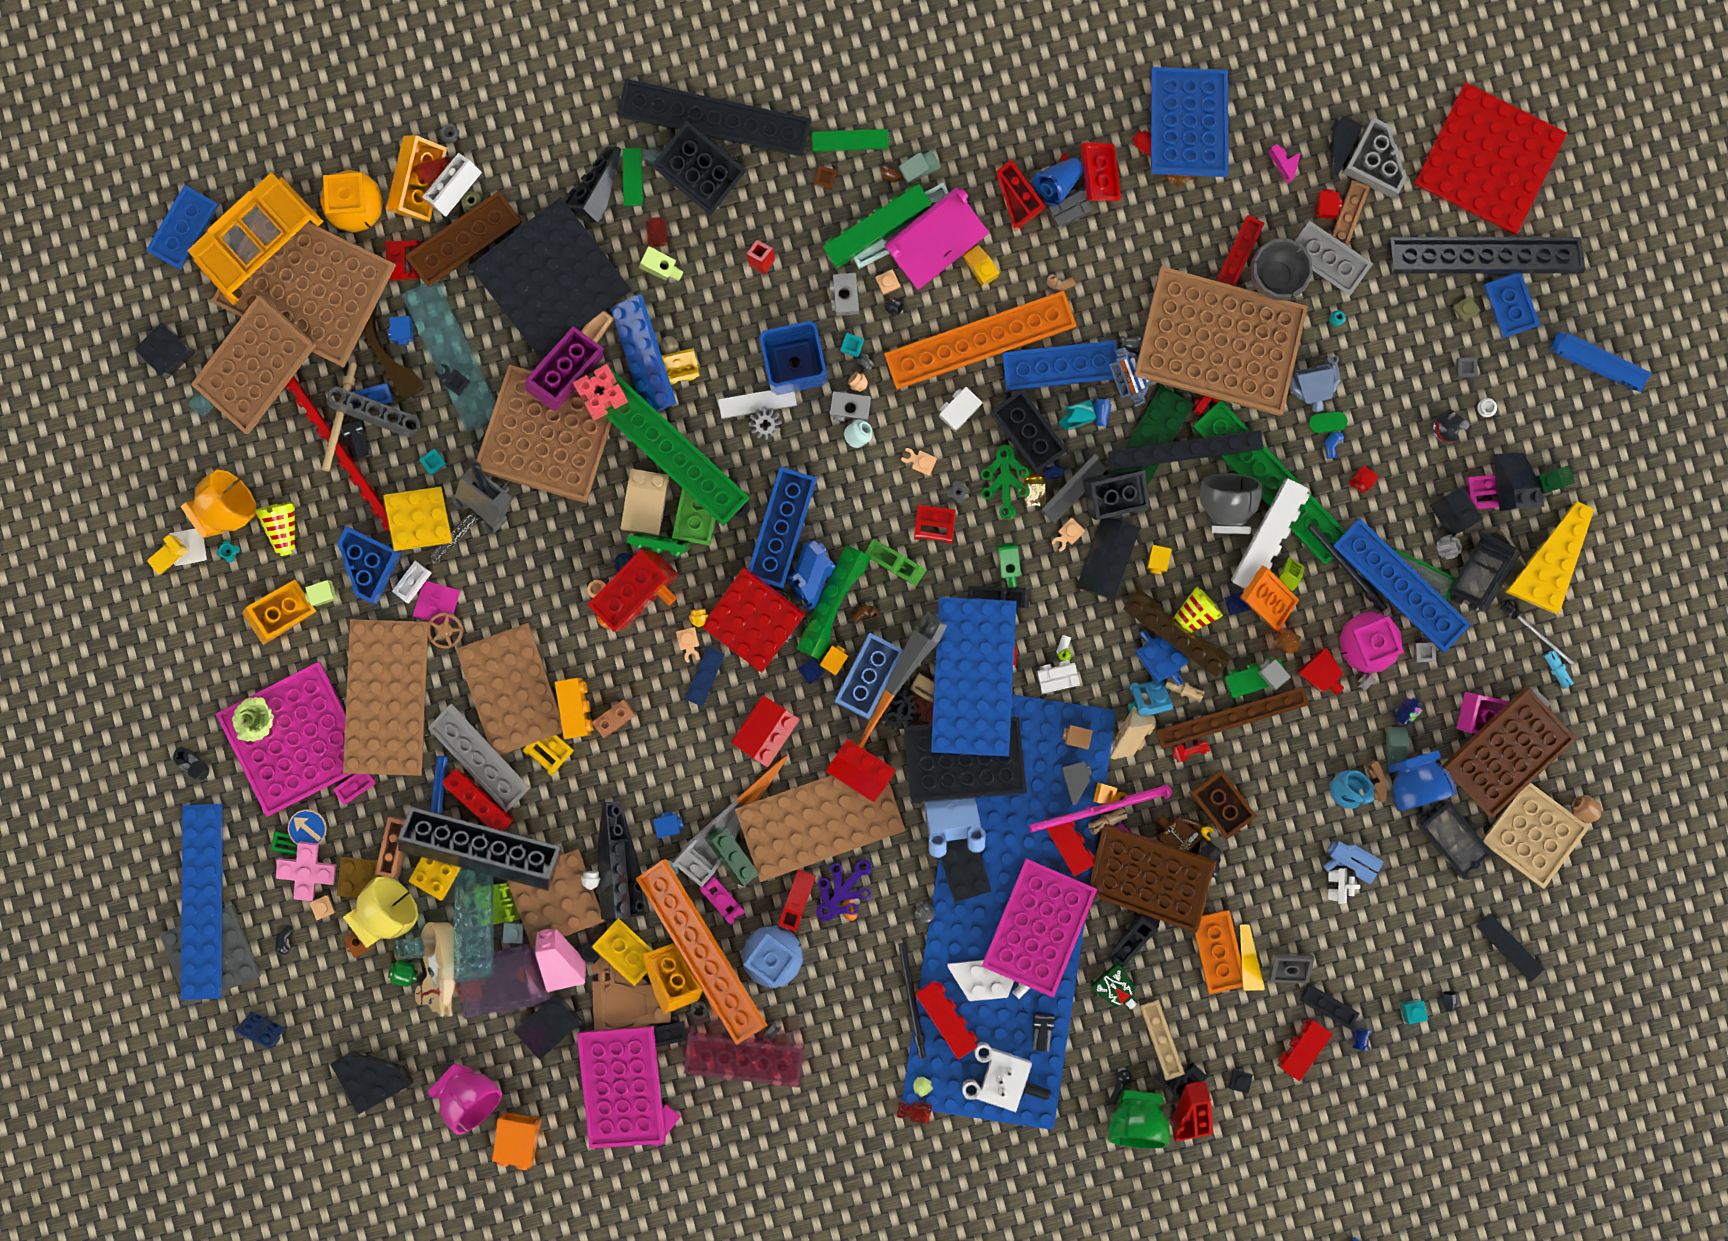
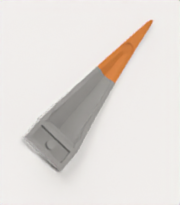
M784 755L690 840L672 861L674 865L699 886L702 887L709 880L721 863L704 838L718 827L727 828L735 839L741 829L735 809L760 800L787 760V755Z

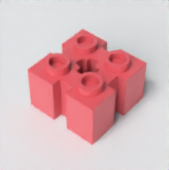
M607 364L593 371L596 376L588 379L586 375L573 382L582 400L588 399L584 403L594 421L607 414L606 409L613 405L614 409L628 402L619 384L613 385L617 381ZM602 389L604 394L600 395L597 391Z

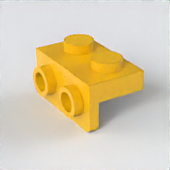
M694 348L661 355L671 385L681 380H694L700 376Z

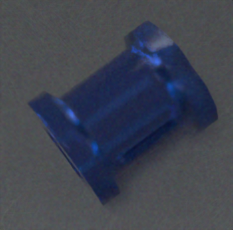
M1354 1028L1356 1037L1352 1048L1370 1050L1368 1045L1369 1036L1372 1034V1031Z

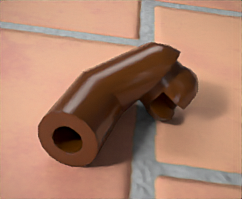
M887 165L880 169L881 176L892 183L904 178L900 170L895 171Z

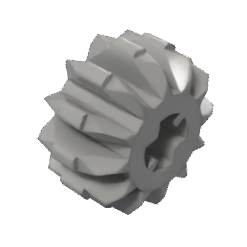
M763 406V412L755 409L756 415H750L753 421L749 422V426L754 427L751 430L752 433L758 432L757 438L764 434V438L767 440L769 433L772 437H775L774 431H780V427L777 425H780L782 422L780 419H777L779 417L778 412L772 415L773 408L766 412V407ZM764 419H766L767 422L770 421V423H768L766 427L763 426Z

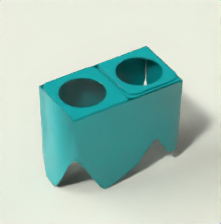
M1091 400L1068 406L1060 411L1070 410L1060 420L1059 424L1066 430H1073L1092 423L1096 419Z

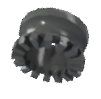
M863 353L860 359H856L860 366L863 365L862 368L867 372L869 367L874 366V363Z
M696 1001L691 1006V1015L696 1019H702L708 1013V1006L704 1001ZM696 1005L704 1006L702 1015L694 1012Z
M774 1022L763 1036L769 1037L771 1042L776 1037L775 1034L777 1035L782 1028L776 1027Z

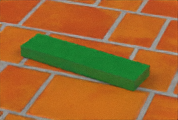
M888 129L812 132L813 152L888 150Z

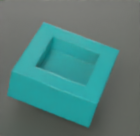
M846 333L840 352L858 358L865 339Z
M435 448L419 459L431 476L447 465Z

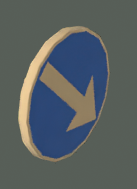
M305 809L298 811L291 817L288 823L289 836L297 845L299 842L319 844L326 835L327 826L325 820L314 810Z

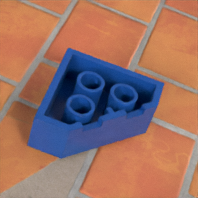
M345 527L337 545L341 551L354 594L370 603L378 604L402 552L394 551L393 548L352 528Z

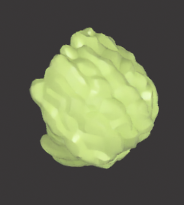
M248 698L234 710L235 715L232 717V721L239 740L255 742L256 740H262L264 736L269 734L274 715L271 713L272 710L265 704L263 698Z

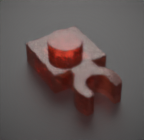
M914 699L913 701L918 704V709H916L918 713L913 714L920 713V720L932 724L933 704L927 702L924 707L921 701Z
M899 1102L898 1118L910 1117L911 1122L929 1124L932 1104L913 1102L912 1106L905 1102Z

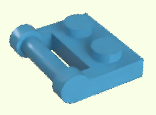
M1155 681L1143 684L1132 683L1129 686V690L1134 695L1138 705L1137 711L1140 716L1152 715L1173 709L1163 681L1158 684ZM1142 693L1147 694L1150 705L1145 704Z

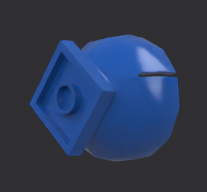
M1439 750L1387 765L1389 773L1395 772L1396 774L1391 790L1393 803L1397 811L1415 808L1457 794L1456 785L1450 773L1436 763V759L1441 758Z

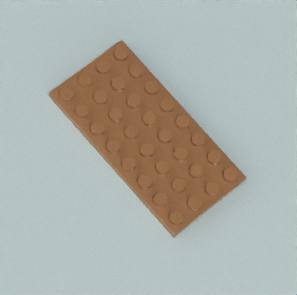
M350 619L344 774L422 776L429 622Z
M832 775L735 809L755 869L759 874L760 882L906 831L889 783L876 801L872 802Z

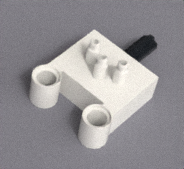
M986 1042L977 1044L974 1052L978 1061L985 1063L990 1060L981 1087H979V1084L974 1079L964 1081L962 1090L967 1099H979L1016 1112L1022 1092L1043 1100L1050 1098V1089L1026 1081L1032 1065L1031 1061L991 1048ZM981 1048H987L989 1053L987 1056L981 1057L978 1055V1051ZM969 1085L976 1086V1091L972 1094L966 1092V1088Z

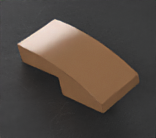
M1372 761L1367 764L1369 767L1367 772L1372 780H1376L1373 782L1375 788L1373 797L1374 800L1385 802L1387 791L1384 774L1379 762Z

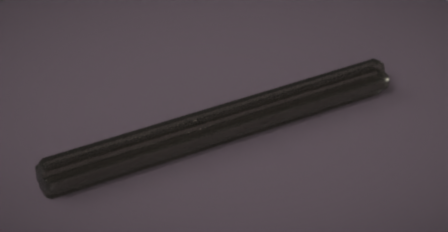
M501 478L498 481L500 488H503L505 485L509 486L512 483ZM471 510L450 532L452 543L439 544L430 554V558L434 562H439L480 518V515Z

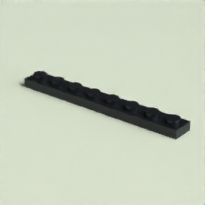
M1261 430L1114 450L1109 451L1108 455L1110 469L1114 471L1259 451L1264 448Z

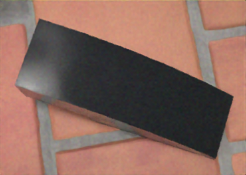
M968 586V599L1017 601L1016 608L1029 609V589Z

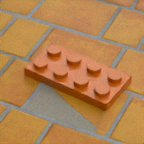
M1263 565L1255 573L1254 578L1248 587L1244 589L1240 597L1276 631H1279L1299 601Z
M1230 910L1202 915L1199 930L1197 933L1194 932L1208 994L1243 987L1242 962Z

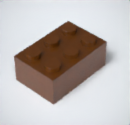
M1218 769L1188 792L1223 839H1229L1257 817L1222 770Z

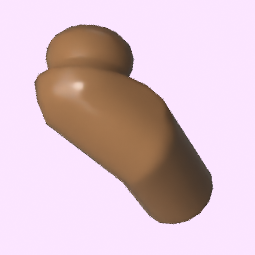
M1050 275L1047 278V285L1058 292L1076 285L1073 277L1063 281L1058 279L1056 275Z

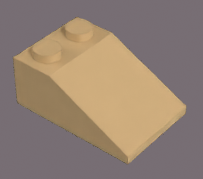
M631 469L621 530L659 536L669 490V475Z
M1134 706L1115 737L1111 758L1118 759L1135 754L1137 749L1141 750L1146 741L1144 740L1146 734L1150 735L1155 727L1153 724L1154 717L1151 715L1140 716L1137 707Z

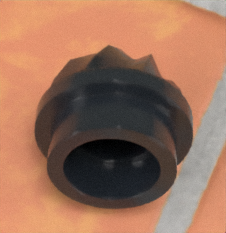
M890 297L885 301V310L892 316L894 314L898 316L903 309L904 302L899 297Z

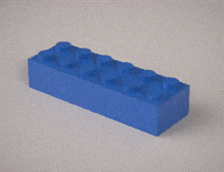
M783 467L779 468L748 569L766 584L781 589L785 587L817 483L816 477Z

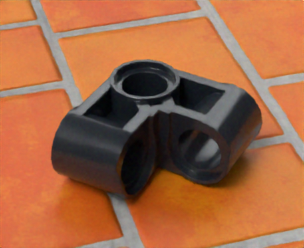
M1191 1063L1184 1070L1185 1075L1166 1081L1161 1069L1154 1077L1180 1099L1182 1094H1177V1086L1204 1082L1207 1075L1194 1063Z

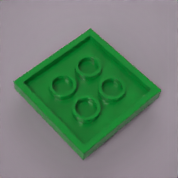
M632 532L627 537V543H631L633 548L642 549L646 546L651 547L650 551L662 552L667 550L670 551L669 554L681 556V554L690 550L691 542L660 535L654 536Z

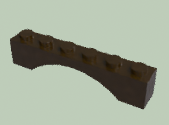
M375 306L362 331L366 337L363 340L369 349L372 348L375 355L373 357L378 365H383L385 369L383 374L388 381L393 382L395 387L392 389L396 396L407 400L423 391L425 387L413 370L396 363L384 350L376 329L377 307Z
M1137 588L1127 600L1123 610L1213 676L1217 677L1228 664L1231 655L1216 644L1203 640L1180 626L1161 609L1152 597L1141 589Z

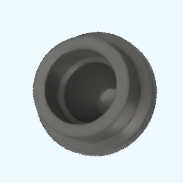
M920 904L916 908L915 917L922 923L930 922L934 919L935 911L929 904Z

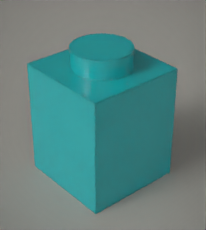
M1417 998L1400 1002L1404 1022L1410 1025L1428 1020L1423 1000Z

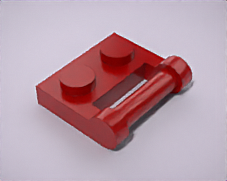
M386 241V260L396 265L389 280H420V276L412 265L411 273H406L405 257L406 248H411V251L420 246V241Z
M918 505L914 540L922 538L946 541V544H952L956 510ZM921 525L948 528L947 534L921 531Z

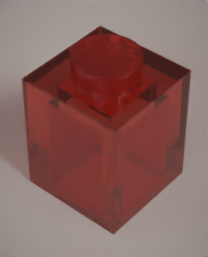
M660 217L651 218L650 221H646L648 245L652 248L669 246L665 219L661 220Z

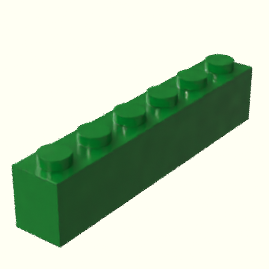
M919 184L917 186L911 185L904 190L905 193L900 197L896 195L888 201L889 204L886 206H879L874 209L871 216L860 218L854 227H847L840 232L841 235L837 238L831 237L825 241L823 251L835 270L927 211L932 203Z

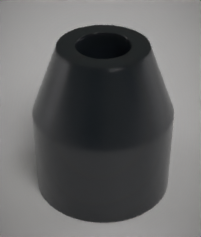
M1442 992L1441 999L1445 1010L1455 1011L1458 1003L1457 992Z

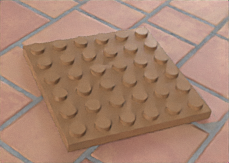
M509 365L476 462L481 464L484 474L587 503L612 423L605 416L594 421L584 403L588 400L583 401L577 389L554 412L525 391V380L533 371Z

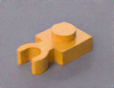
M1098 783L1093 802L1104 805L1118 801L1121 796L1125 797L1127 794L1117 792L1115 787Z

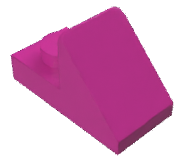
M1276 144L1270 148L1268 153L1286 183L1289 184L1295 177L1301 153L1287 160V153L1284 148H1280Z

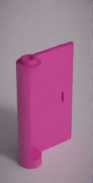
M955 187L884 244L887 251L917 290L989 234V231L968 205L966 199L968 195L963 188L958 189Z

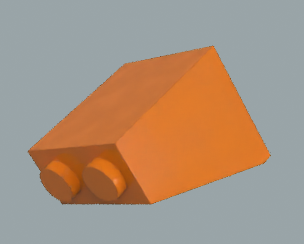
M503 1112L497 1121L492 1161L497 1162L499 1166L515 1165L520 1170L531 1168L534 1163L542 1119Z

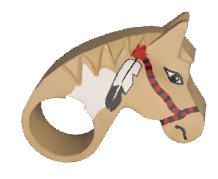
M428 922L424 926L420 938V949L427 970V977L424 979L422 986H417L415 1000L418 1005H429L432 1012H438L440 1017L444 1016V1012L447 1016L451 1017L452 994L458 964L457 938L454 928L450 923Z

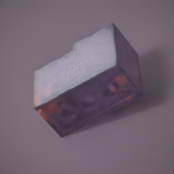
M530 943L517 948H505L494 952V956L487 958L485 962L477 961L461 966V970L456 973L455 991L459 995L463 1019L532 1007L550 999L535 954L536 946L531 947Z

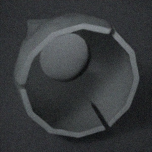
M1223 473L1204 477L1200 487V502L1207 512L1206 520L1211 533L1250 534L1251 526L1248 520L1259 508L1263 493L1262 483L1255 478L1244 475L1241 492V474Z

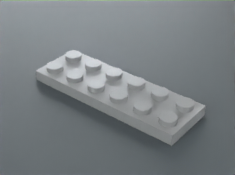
M452 704L447 706L428 728L505 812H508L530 789Z

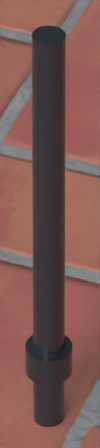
M1311 523L1307 529L1366 594L1365 597L1370 602H1373L1381 612L1385 611L1387 606L1378 597L1379 594L1375 589H1371L1321 531Z
M906 942L898 943L915 1035L913 1040L917 1046L919 1059L926 1058L924 1042L926 1041L921 1030Z

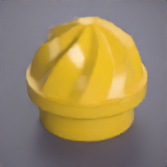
M706 609L690 610L691 615H689L691 623L697 627L703 626L708 617Z

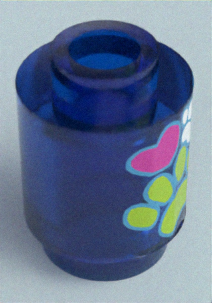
M1414 697L1412 699L1407 698L1396 711L1395 719L1407 727L1409 723L1412 724L1423 710L1421 708L1422 703Z

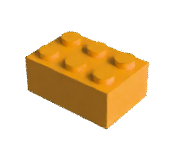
M582 678L556 681L555 687L564 739L592 735L591 731H594V725L592 723L593 720L589 719L588 712H591L589 700H586L585 693H588L586 681L584 682Z

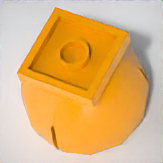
M345 170L333 175H323L324 185L320 203L326 219L336 228L357 233L369 229L364 221L372 227L381 217L384 201L378 184L367 174Z
M216 469L208 474L197 485L194 501L185 502L181 506L202 538L223 534L226 531H236L245 526L256 515V502L250 490L241 480L223 493L238 480V477L228 471Z

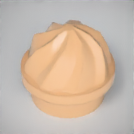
M855 372L848 380L852 390L860 392L867 387L868 381L864 374Z

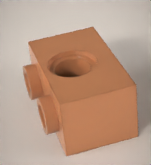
M622 700L592 723L601 736L606 738L635 717L636 713L626 700Z

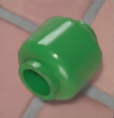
M397 960L395 963H391L388 978H390L392 984L408 987L411 982L416 981L418 971L415 970L414 963Z

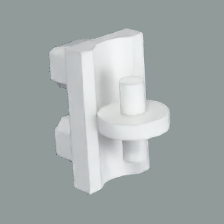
M1347 868L1329 871V881L1339 882V888L1329 889L1328 899L1338 901V904L1347 903V889H1349V896H1354V889H1360V884H1355V877L1349 876V884H1347Z

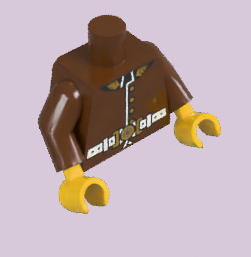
M1161 815L1155 821V824L1162 830L1156 836L1157 841L1189 851L1203 836L1206 840H1211L1207 836L1208 832L1215 834L1211 827H1206L1200 822L1186 817L1174 818L1169 822L1164 815Z

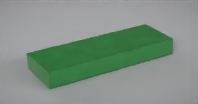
M642 148L622 149L624 207L643 206Z

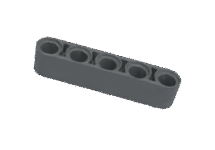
M339 387L330 389L328 393L327 404L334 410L406 437H413L418 432L420 426L419 419L411 414ZM337 395L341 398V400L337 402L334 401L331 397ZM350 403H358L360 407L352 408ZM369 410H376L378 415H371ZM393 416L397 421L390 422L387 417ZM411 423L415 428L408 429L405 424Z

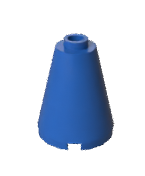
M1070 158L1037 172L1032 179L1035 193L1038 197L1041 195L1045 199L1043 201L1045 204L1057 206L1064 200L1084 173L1083 163L1079 159Z

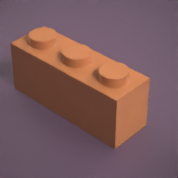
M388 817L375 874L390 878L400 877L405 852L398 851V837L406 819Z

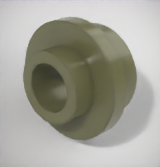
M473 191L466 192L462 197V204L467 210H472L481 203L479 194ZM474 198L475 202L470 204L468 203V199Z

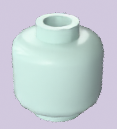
M863 420L854 421L844 430L846 442L854 448L862 447L868 443L873 434L870 424Z

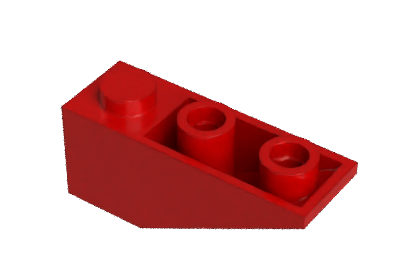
M798 869L778 926L794 932L797 931L816 875Z

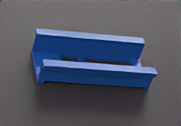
M1557 332V336L1549 351L1638 392L1642 391L1649 376L1652 374L1569 333Z

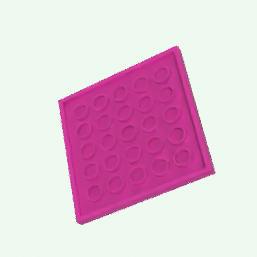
M317 662L248 697L263 698L265 704L272 710L271 713L274 715L269 734L264 736L262 740L247 742L237 738L238 733L235 731L232 717L235 715L234 710L244 700L216 713L266 817L352 775L343 773L346 712L321 662Z

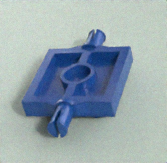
M1146 629L1142 631L1140 635L1146 643L1135 654L1155 682L1158 684L1164 679L1172 678L1177 686L1183 684L1184 681L1178 672L1189 663L1185 655L1160 636L1152 638Z

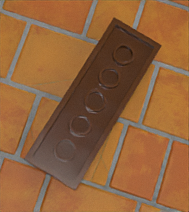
M497 191L405 255V257L426 286L430 288L516 228L522 221L501 192Z

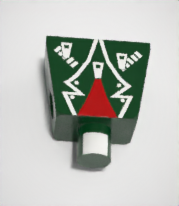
M1119 961L1091 984V989L1115 1008L1123 1003L1131 1010L1138 1003L1132 996L1136 991V987Z

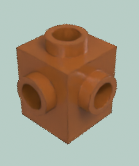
M352 929L348 931L349 935L344 937V946L348 952L352 953L354 958L376 948L374 944L366 948Z

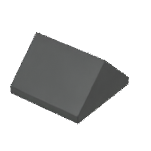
M1270 952V982L1309 984L1315 960L1314 956L1309 953Z

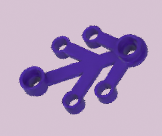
M865 859L857 862L856 871L843 886L841 875L843 867L838 863L831 866L830 870L834 876L835 893L831 900H829L828 890L831 886L830 881L826 878H821L818 881L822 903L817 907L819 919L830 921L838 914L856 915L859 907L855 903H849L847 906L841 907L836 906L842 900L870 899L871 891L867 888L849 892L862 875L866 876L872 872V864ZM862 864H866L865 870L860 869ZM839 866V872L835 873L834 868ZM827 881V886L823 888L821 883ZM863 891L868 892V896L865 898L862 897ZM851 906H855L854 912H850L849 908ZM828 908V914L824 915L823 910Z

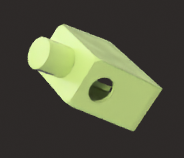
M648 246L638 267L663 280H667L670 276L679 281L684 272L674 266L676 260ZM660 264H665L667 269L662 270Z

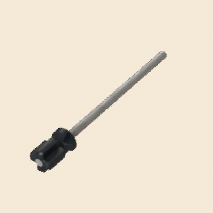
M1509 600L1501 604L1500 609L1507 615L1512 614L1511 618L1513 620L1518 618L1569 664L1572 665L1574 663L1520 616L1521 611L1519 609L1515 611V606Z

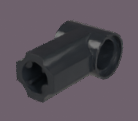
M357 418L342 423V430L349 441L353 457L361 458L371 454L365 437L366 429L363 421Z
M1034 1012L1032 1050L1049 1052L1051 1031H1053L1054 1027L1053 1013Z

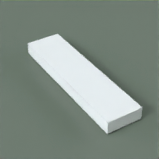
M769 390L718 399L722 419L753 414L755 409L763 412V406L766 407V411H769L770 408L776 410L797 406L795 392L776 395Z

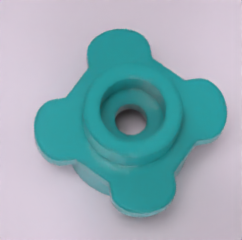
M224 540L219 550H217V556L225 558L227 562L231 563L234 561L236 553H239L240 548L232 545L229 540Z

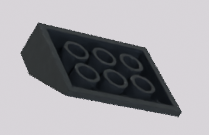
M689 120L683 124L651 165L652 168L709 215H712L748 170Z

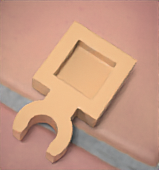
M906 448L905 451L910 453L911 457L909 459L902 457L901 461L904 463H914L912 469L930 476L937 458L922 451L915 455L912 449Z
M1071 518L1058 531L1062 536L1055 538L1051 544L1054 545L1057 541L1061 542L1062 547L1058 550L1061 552L1065 549L1067 541L1072 545L1085 530Z
M695 627L677 631L680 650L686 649L685 661L687 663L690 662V654H695L696 660H699V653L694 649V647L699 646Z

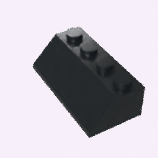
M1109 517L1101 519L1076 588L1113 601L1141 528Z

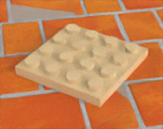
M1530 783L1509 802L1482 841L1490 850L1539 887L1545 889L1590 827Z

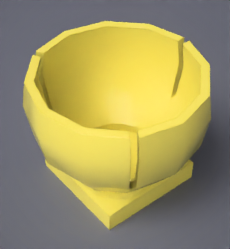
M376 877L371 880L357 897L356 909L343 917L366 948L381 938L391 939L407 933L418 919L417 905L411 894H408L393 906L408 890L400 882L390 877Z

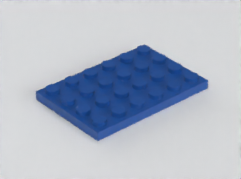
M1151 68V174L1228 177V70Z

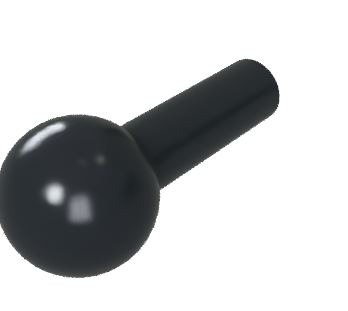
M1128 1070L1118 1072V1083L1108 1101L1109 1103L1116 1105L1124 1086L1131 1082L1132 1075Z

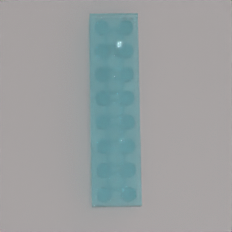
M439 282L430 288L424 283L401 294L439 374L445 373V368L441 366L443 363L450 368L451 373L456 369L471 381L460 396L446 387L466 431L470 432L489 423L496 401Z

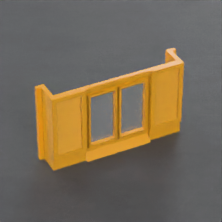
M271 172L252 191H248L208 229V232L187 251L193 256V261L224 296L235 305L239 299L233 292L307 222L311 220L319 226L323 220L282 177L278 179Z

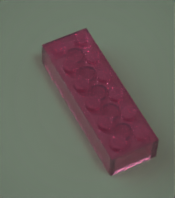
M690 1031L687 1041L684 1074L800 1088L805 1045L749 1038L736 1045L731 1036Z

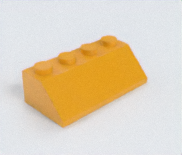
M416 135L403 136L386 210L402 216L430 222L433 207L423 198V195L442 173L447 152L446 147Z

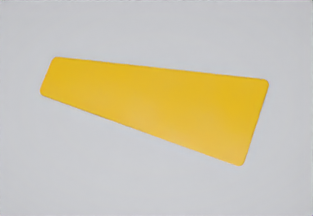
M1240 925L1243 989L1264 990L1250 925Z

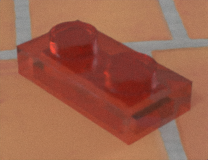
M450 157L415 165L414 167L421 185L436 181L450 164Z

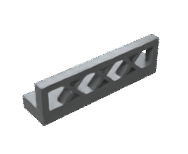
M1096 454L1042 508L1041 512L1053 524L1085 492L1083 479L1100 476L1107 469L1098 460L1099 457Z

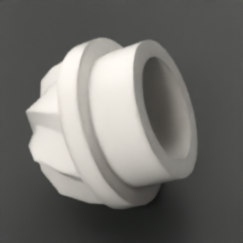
M584 871L581 877L583 886L590 890L596 888L601 879L597 871Z

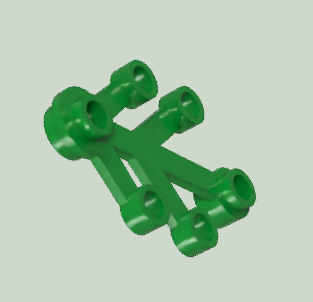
M1002 445L996 452L997 459L988 469L982 470L981 477L987 481L992 480L994 473L1001 465L1002 473L989 488L982 490L981 495L984 499L990 500L1002 485L1003 506H1001L999 514L1003 519L1011 520L1016 516V509L1011 505L1010 484L1017 490L1020 497H1028L1030 495V488L1024 486L1010 472V465L1017 470V475L1020 478H1027L1030 470L1014 458L1015 451L1011 446ZM1004 451L1007 452V456L1005 458H1003L1002 456ZM1025 469L1026 473L1022 476L1021 470ZM987 471L990 473L988 478L985 477ZM1023 488L1026 489V493L1024 495H1022L1021 493ZM989 490L990 496L986 497V492ZM1006 508L1009 510L1007 515L1004 514Z

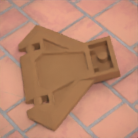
M602 957L592 966V973H598V981H592L594 1031L648 1027L654 1023H671V1012L663 1013L655 998L652 985L642 978L633 987ZM605 973H610V980H606Z

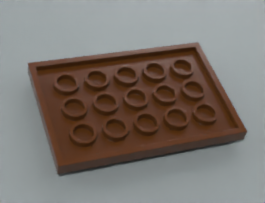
M1526 686L1450 757L1442 767L1450 773L1454 781L1492 819L1577 739L1540 698Z
M1105 824L1102 829L1089 886L1097 889L1095 898L1197 933L1216 861Z

